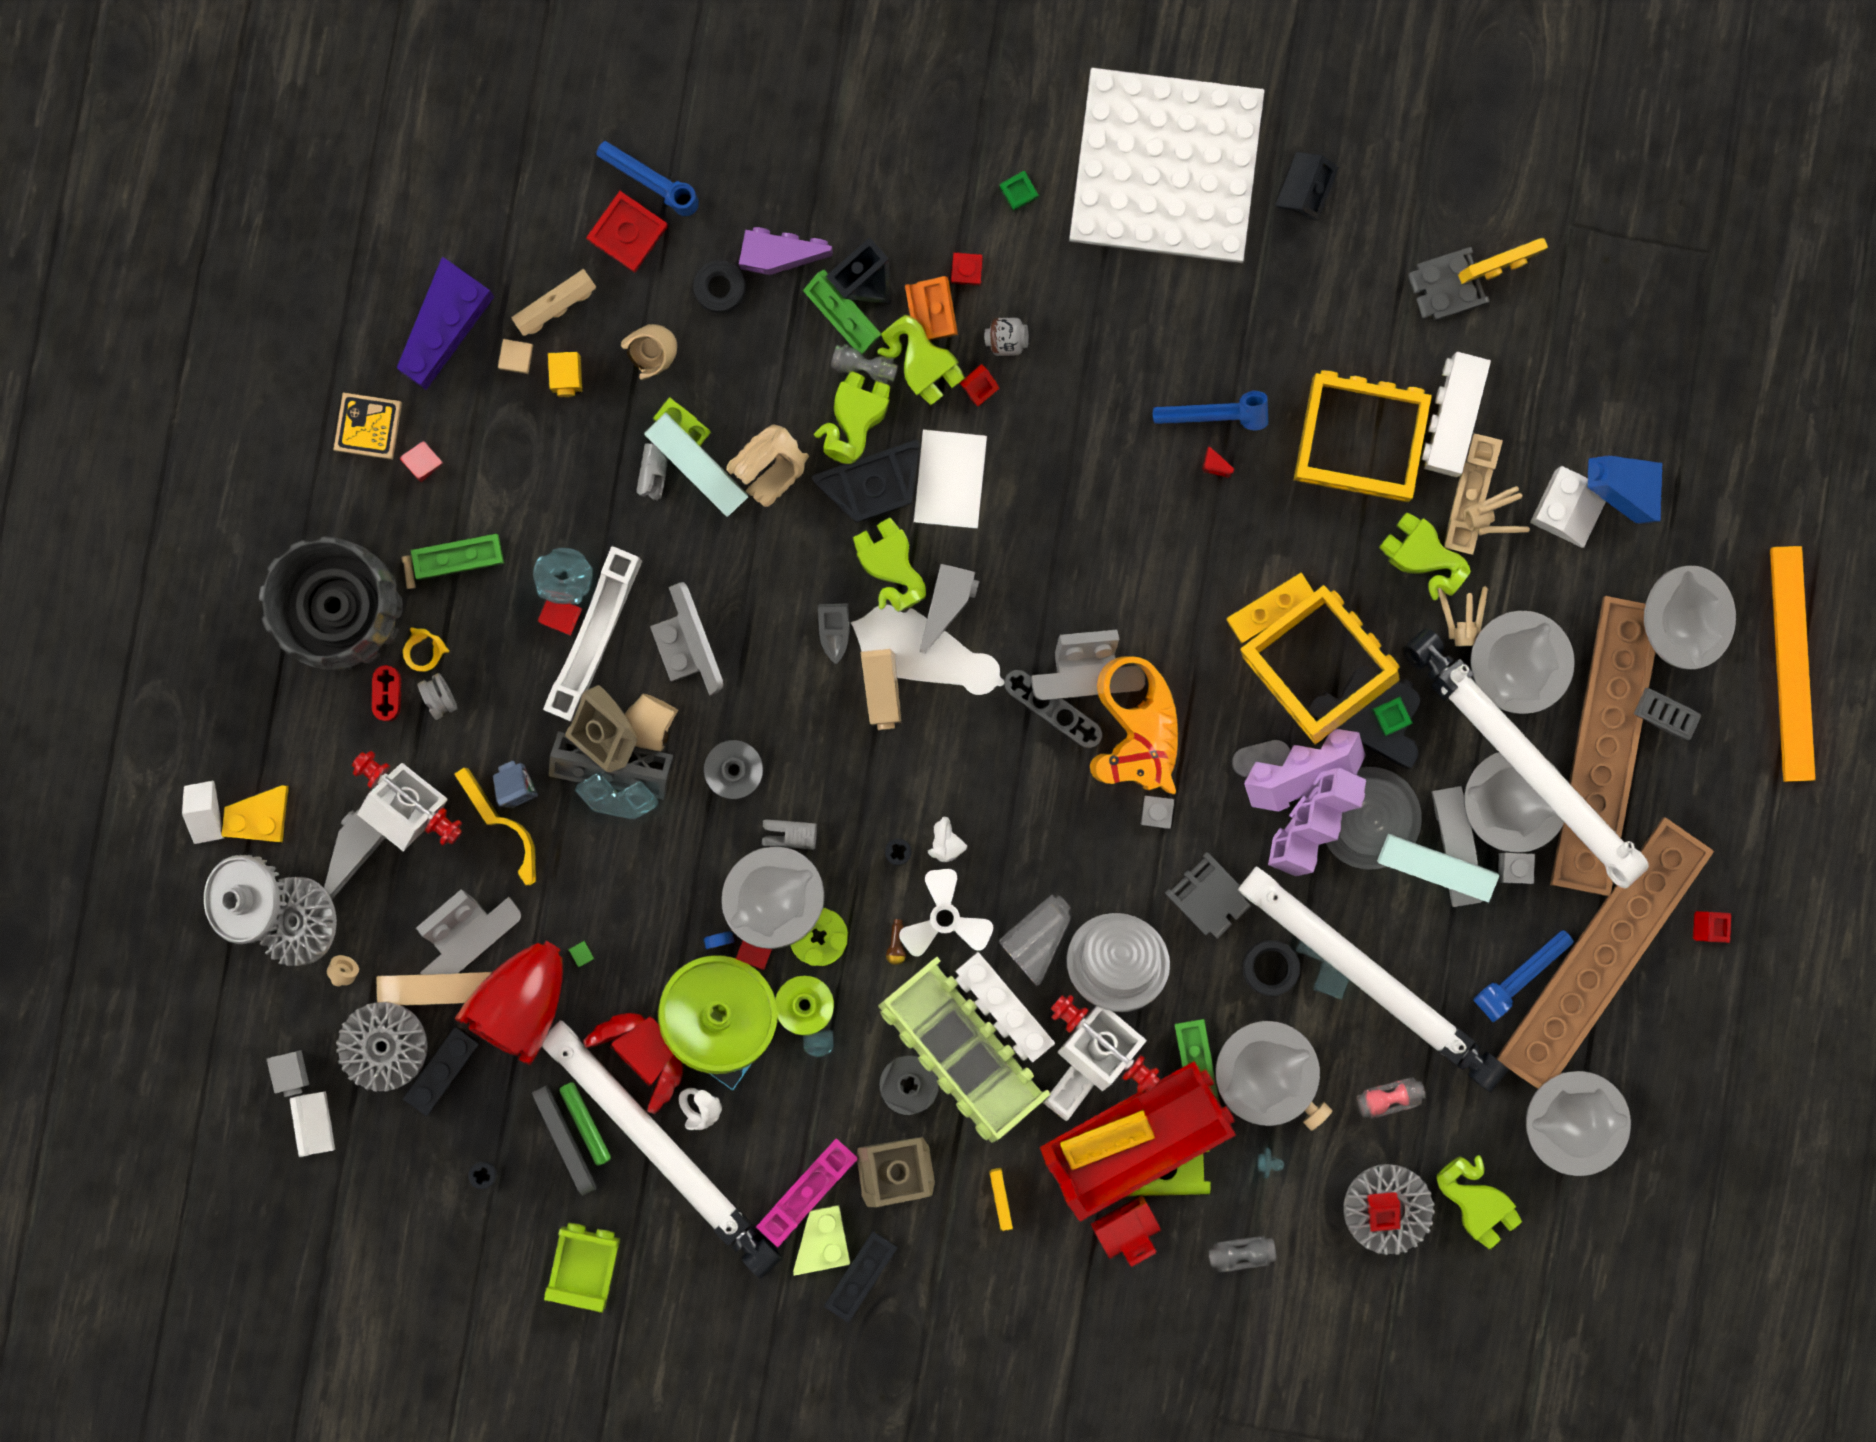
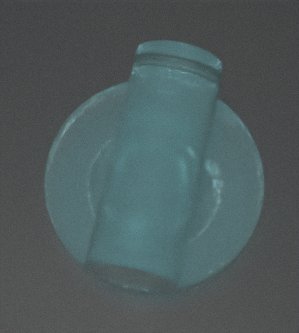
M820 1031L810 1035H803L804 1050L808 1054L822 1057L833 1050V1031Z
M1265 1148L1264 1154H1259L1258 1172H1263L1264 1178H1269L1270 1168L1280 1171L1284 1167L1281 1159L1278 1157L1271 1158L1270 1148Z

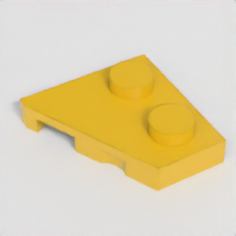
M281 785L226 806L224 809L222 836L282 842L289 786Z

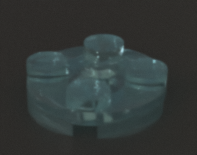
M553 549L551 554L545 557L543 554L535 563L533 580L539 597L550 602L578 604L582 601L583 596L589 592L592 585V567L585 560V556L574 549ZM562 571L567 572L569 579L559 580L555 575H561Z

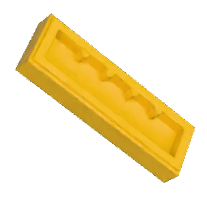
M1544 238L1537 239L1468 266L1459 272V279L1462 284L1484 275L1486 280L1502 274V268L1510 266L1511 270L1524 266L1528 263L1526 259L1536 256L1547 249L1548 246Z
M1301 572L1229 616L1226 620L1242 644L1271 626L1314 592Z
M1140 1111L1063 1141L1060 1144L1071 1169L1075 1170L1155 1137L1144 1111Z

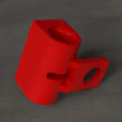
M1143 1196L1132 1200L1091 1223L1109 1259L1123 1252L1129 1265L1134 1266L1156 1253L1149 1237L1162 1230Z

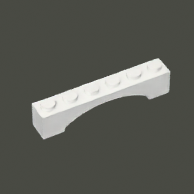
M611 547L581 629L556 682L553 684L543 710L571 722L573 721L581 702V696L590 687L641 566L642 560L639 557L616 547Z

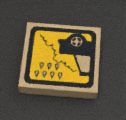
M343 393L334 451L393 460L402 402Z

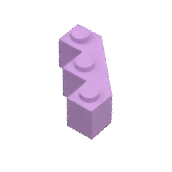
M1335 729L1327 736L1321 750L1293 745L1283 767L1255 762L1244 783L1251 806L1279 812L1290 807L1289 802L1303 797V795L1309 797L1316 787L1313 781L1320 772L1341 768L1356 775L1365 758L1360 734L1358 732Z
M1341 768L1320 772L1313 781L1316 787L1309 797L1303 795L1290 813L1291 822L1285 830L1279 828L1274 835L1268 865L1293 876L1314 872L1317 864L1319 844L1338 840L1341 830L1342 812L1362 807L1365 797L1366 779Z

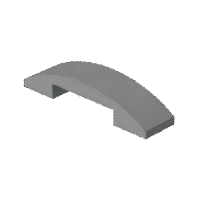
M1462 787L1431 791L1436 820L1439 821L1444 854L1478 866L1472 828L1465 812ZM1449 889L1452 907L1482 902V900Z

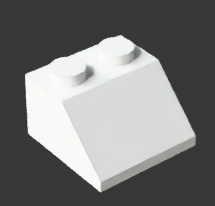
M1561 466L1554 471L1530 523L1584 548L1606 501L1588 488V478Z

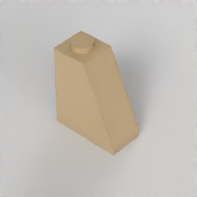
M891 649L861 652L870 724L872 726L877 725L878 730L895 729V723H901L895 653Z

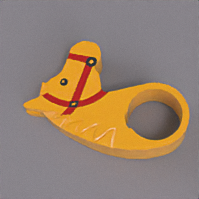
M1129 656L1115 658L1108 662L1101 670L1097 680V691L1101 702L1126 730L1127 737L1115 746L1112 754H1099L1093 758L1090 763L1091 774L1095 779L1104 783L1113 784L1132 780L1137 784L1143 785V788L1146 790L1161 787L1167 793L1175 794L1176 789L1171 774L1177 756L1178 726L1171 692L1164 678L1147 660ZM1127 663L1139 666L1145 672L1148 679V692L1145 697L1147 700L1146 702L1143 700L1138 705L1139 708L1124 709L1113 700L1110 693V680L1113 673L1120 666Z

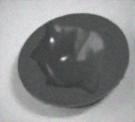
M1362 767L1359 768L1356 774L1366 779L1365 797L1362 807L1342 812L1341 830L1338 840L1325 844L1338 859L1350 866L1367 870L1388 867L1377 861L1388 834L1416 843L1421 829V808L1416 794L1403 778L1383 768Z

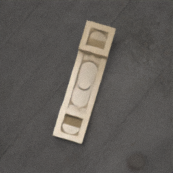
M1473 433L1463 472L1460 475L1444 548L1473 555L1478 537V529L1471 531L1468 528L1464 511L1466 508L1486 500L1492 473L1496 468L1503 440Z
M492 972L376 976L377 1002H390L398 1005L465 1003L476 988Z

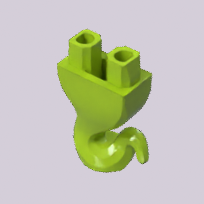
M904 315L881 334L890 348H880L877 352L887 358L898 357L902 352V343L899 337L902 334H907L908 346L904 362L905 379L916 395H921L924 400L932 405L944 396L935 384L938 379L943 376L949 385L954 388L965 377L957 365L959 362L954 355L946 349L934 346L928 340L922 325L915 318Z
M850 372L845 381L840 383L834 402L835 417L846 435L848 443L839 440V429L832 423L822 425L814 433L816 438H821L824 434H827L823 446L824 453L844 464H852L862 456L868 430L884 419L889 404V385L876 382L870 393L861 389L865 378L855 372Z
M1409 513L1404 514L1396 526L1408 535L1407 538L1401 543L1389 534L1379 548L1390 558L1388 562L1406 573L1419 574L1449 569L1451 572L1450 578L1441 575L1434 576L1429 581L1428 589L1433 600H1437L1439 597L1438 588L1447 595L1452 596L1471 572L1468 563L1459 554L1447 550L1441 545L1435 528L1426 519L1419 520Z
M888 518L877 525L884 539L873 544L868 532L865 531L853 537L858 552L856 553L857 557L868 574L883 581L907 586L908 592L904 595L893 587H886L879 594V609L882 610L886 607V600L888 599L897 612H901L925 599L926 588L920 575L909 563V542L902 529L899 530L891 518Z
M1459 1156L1437 1174L1439 1189L1446 1197L1457 1203L1460 1207L1463 1226L1469 1235L1488 1249H1491L1501 1240L1492 1229L1495 1224L1501 1221L1511 1231L1522 1220L1514 1209L1516 1207L1515 1204L1502 1191L1486 1185H1461L1456 1182L1460 1175L1471 1180H1477L1484 1174L1481 1156L1475 1157V1167L1465 1158Z

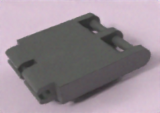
M1472 247L1416 265L1417 270L1408 274L1414 294L1422 291L1425 293V295L1416 299L1422 318L1432 316L1433 320L1436 321L1490 303L1489 297H1485L1479 280L1482 277L1462 284L1458 276L1459 272L1467 268V263L1468 266L1474 264L1471 256L1473 253Z
M1206 852L1203 855L1204 859L1191 872L1187 870L1184 873L1185 877L1172 890L1168 889L1165 894L1204 935L1211 932L1218 939L1232 925L1226 916L1230 914L1237 920L1251 905L1244 899L1245 896L1238 891L1240 885ZM1207 863H1209L1210 865L1197 878H1195L1194 876ZM1190 881L1191 884L1187 886L1178 896H1176L1175 894L1179 892Z

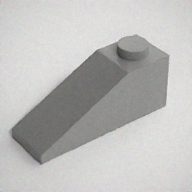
M945 564L940 565L920 647L921 653H926L965 608L969 597L975 598L979 584L978 580H974L975 572Z
M360 809L356 812L350 811L341 821L343 827L338 832L324 886L331 900L386 838L357 815Z

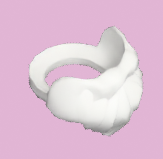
M942 817L941 821L934 825L935 839L933 841V848L928 850V854L941 862H949L956 859L967 849V845L956 834L952 833L948 817Z
M687 1088L679 1095L680 1108L688 1117L685 1123L686 1129H707L719 1119L722 1111L719 1098L712 1097L710 1093L704 1090L698 1091L695 1088ZM689 1094L695 1095L694 1101L701 1114L694 1112L690 1108L687 1100Z

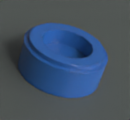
M731 931L708 936L704 939L706 949L735 942Z

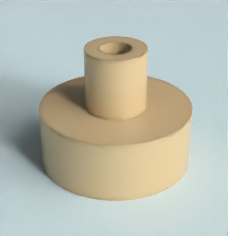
M343 955L333 957L327 968V975L335 986L352 984L359 972L357 963Z
M1311 1102L1305 1110L1308 1115L1303 1120V1123L1312 1131L1323 1123L1333 1110L1325 1102L1318 1106Z

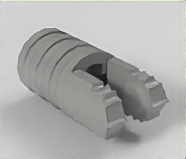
M654 444L644 445L637 493L640 496L645 497L649 495L653 500H658L662 496L669 458Z
M763 820V827L765 829L785 832V836L768 835L762 838V845L815 849L816 823Z

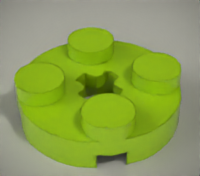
M823 908L812 930L801 940L791 944V949L801 961L811 966L831 964L841 957L848 941L847 926L836 912ZM815 928L818 931L825 930L827 933L824 937L825 943L823 945H820L819 942L812 943L810 939L814 936L812 931Z

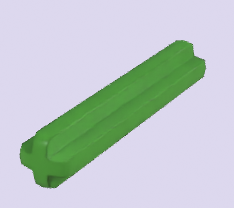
M570 1082L562 1086L560 1093L595 1164L598 1166L608 1162L611 1156L575 1083Z

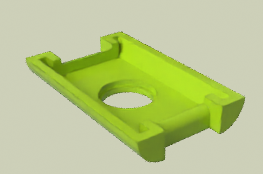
M1203 1154L1179 1166L1175 1176L1171 1179L1162 1180L1158 1178L1127 1196L1210 1194V1181H1204Z

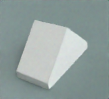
M214 781L184 786L182 815L194 844L224 839Z

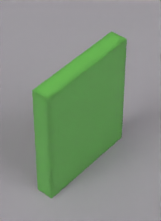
M585 941L569 949L578 967L594 959Z

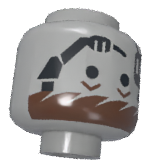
M996 318L992 321L990 329H985V345L991 346V350L996 356L1020 355L1023 348L1028 347V327L1023 325L1019 318Z

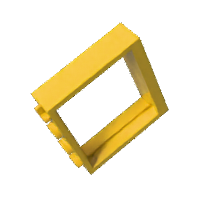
M1324 370L1321 371V374L1316 373L1312 379L1294 481L1409 502L1413 499L1432 395L1424 394V389L1407 387V390L1396 389V384L1380 381L1378 385L1367 383L1366 378L1359 376H1350L1349 379L1338 378V373ZM1323 386L1419 404L1404 485L1308 467Z
M1325 585L1240 649L1246 663L1315 745L1399 681L1397 669L1400 668L1390 654L1385 656L1380 651L1381 644L1372 633L1367 635L1362 630L1361 626L1363 624L1353 611L1348 613L1342 606L1344 601L1335 590L1330 592ZM1325 603L1383 672L1316 722L1259 653Z

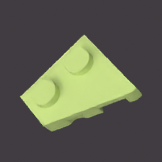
M839 1205L815 1209L809 1212L793 1270L794 1276L850 1265Z

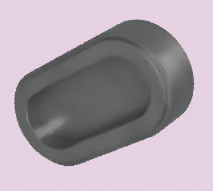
M1272 740L1245 747L1234 754L1232 766L1235 772L1243 777H1248L1255 762L1283 767L1290 749L1287 744L1280 740Z

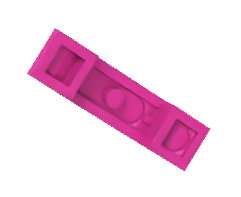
M836 1138L777 1202L756 1228L778 1247L858 1158Z

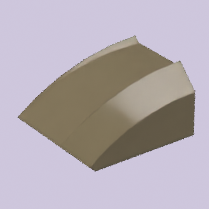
M598 685L584 691L571 726L568 727L565 736L606 772H613L626 767L637 742L635 732L629 720L617 703L601 686Z
M923 1137L858 1148L856 1155L858 1159L856 1161L861 1183V1195L867 1207H880L932 1196L935 1179L930 1148Z

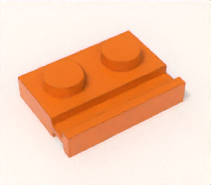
M943 276L912 285H905L910 316L922 325L928 340L932 341L958 335L948 277Z

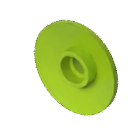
M798 976L788 980L779 989L775 999L779 1022L787 1030L798 1035H810L820 1031L828 1024L834 1011V1000L831 991L821 980L811 976ZM803 999L810 1002L811 1006L807 1011L799 1007V1003Z

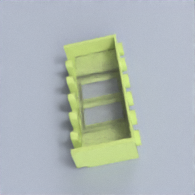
M936 957L878 1005L882 1010L880 1013L888 1024L894 1025L898 1029L903 1043L917 1051L920 1055L918 1060L922 1066L936 1074L939 1078L937 1083L941 1089L955 1097L958 1101L956 1106L964 1116L970 1117L974 1121L979 1135L992 1143L999 1140L1051 1094L1048 1090L1040 1091L1031 1080L1034 1077L1033 1073L1028 1068L1022 1069L1012 1057L1015 1054L1014 1050L1009 1045L1003 1046L993 1034L996 1031L995 1027L990 1022L984 1023L974 1011L977 1008L976 1004L971 999L966 1001L955 988L958 986L957 981L952 976L947 978L937 966L940 960Z

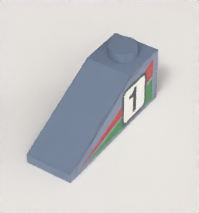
M514 761L508 762L498 767L499 773L493 775L499 806L513 808L538 796L524 764H515Z

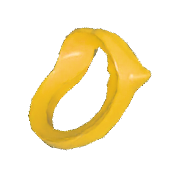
M411 627V636L403 648V658L410 668L419 672H426L433 669L438 664L442 654L448 653L449 649L440 637L432 635L428 630ZM429 636L433 639L432 644L434 645L432 661L425 666H418L412 662L410 651L414 645Z

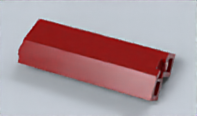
M1193 1061L1159 1080L1150 1092L1144 1089L1141 1093L1138 1092L1040 1147L1046 1166L1060 1184L1066 1203L1079 1222L1235 1136L1231 1126L1235 1120L1227 1106L1221 1107L1210 1087L1214 1085V1082L1206 1069L1201 1071L1196 1062ZM1144 1111L1154 1133V1139L1075 1170L1071 1169L1061 1148V1142L1137 1112Z

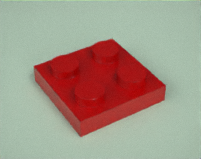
M619 191L586 239L636 273L667 229L668 224Z

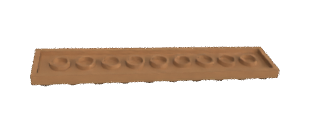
M1605 596L1602 601L1569 784L1621 838L1643 719L1634 715V712L1644 689L1649 688L1655 650L1649 642L1644 626L1646 604ZM1564 822L1560 829L1550 885L1610 896L1613 881L1606 872V866Z
M1665 817L1661 819L1639 851L1648 862V870L1628 888H1621L1618 885L1614 887L1611 895L1607 897L1496 1058L1508 1069L1537 1089L1563 1071L1714 852Z

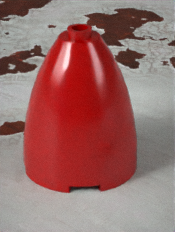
M545 941L543 945L536 943L515 954L496 968L476 988L454 1019L461 1024L469 1022L468 1028L471 1032L505 1053L516 1056L521 1054L519 1060L531 1065L547 1037L557 1010L563 977V958L558 955L561 950L550 942Z

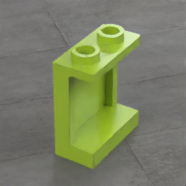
M568 1223L567 1227L563 1226L559 1230V1241L544 1300L603 1312L606 1308L620 1238H615L614 1232L597 1229L596 1233L585 1231V1226Z

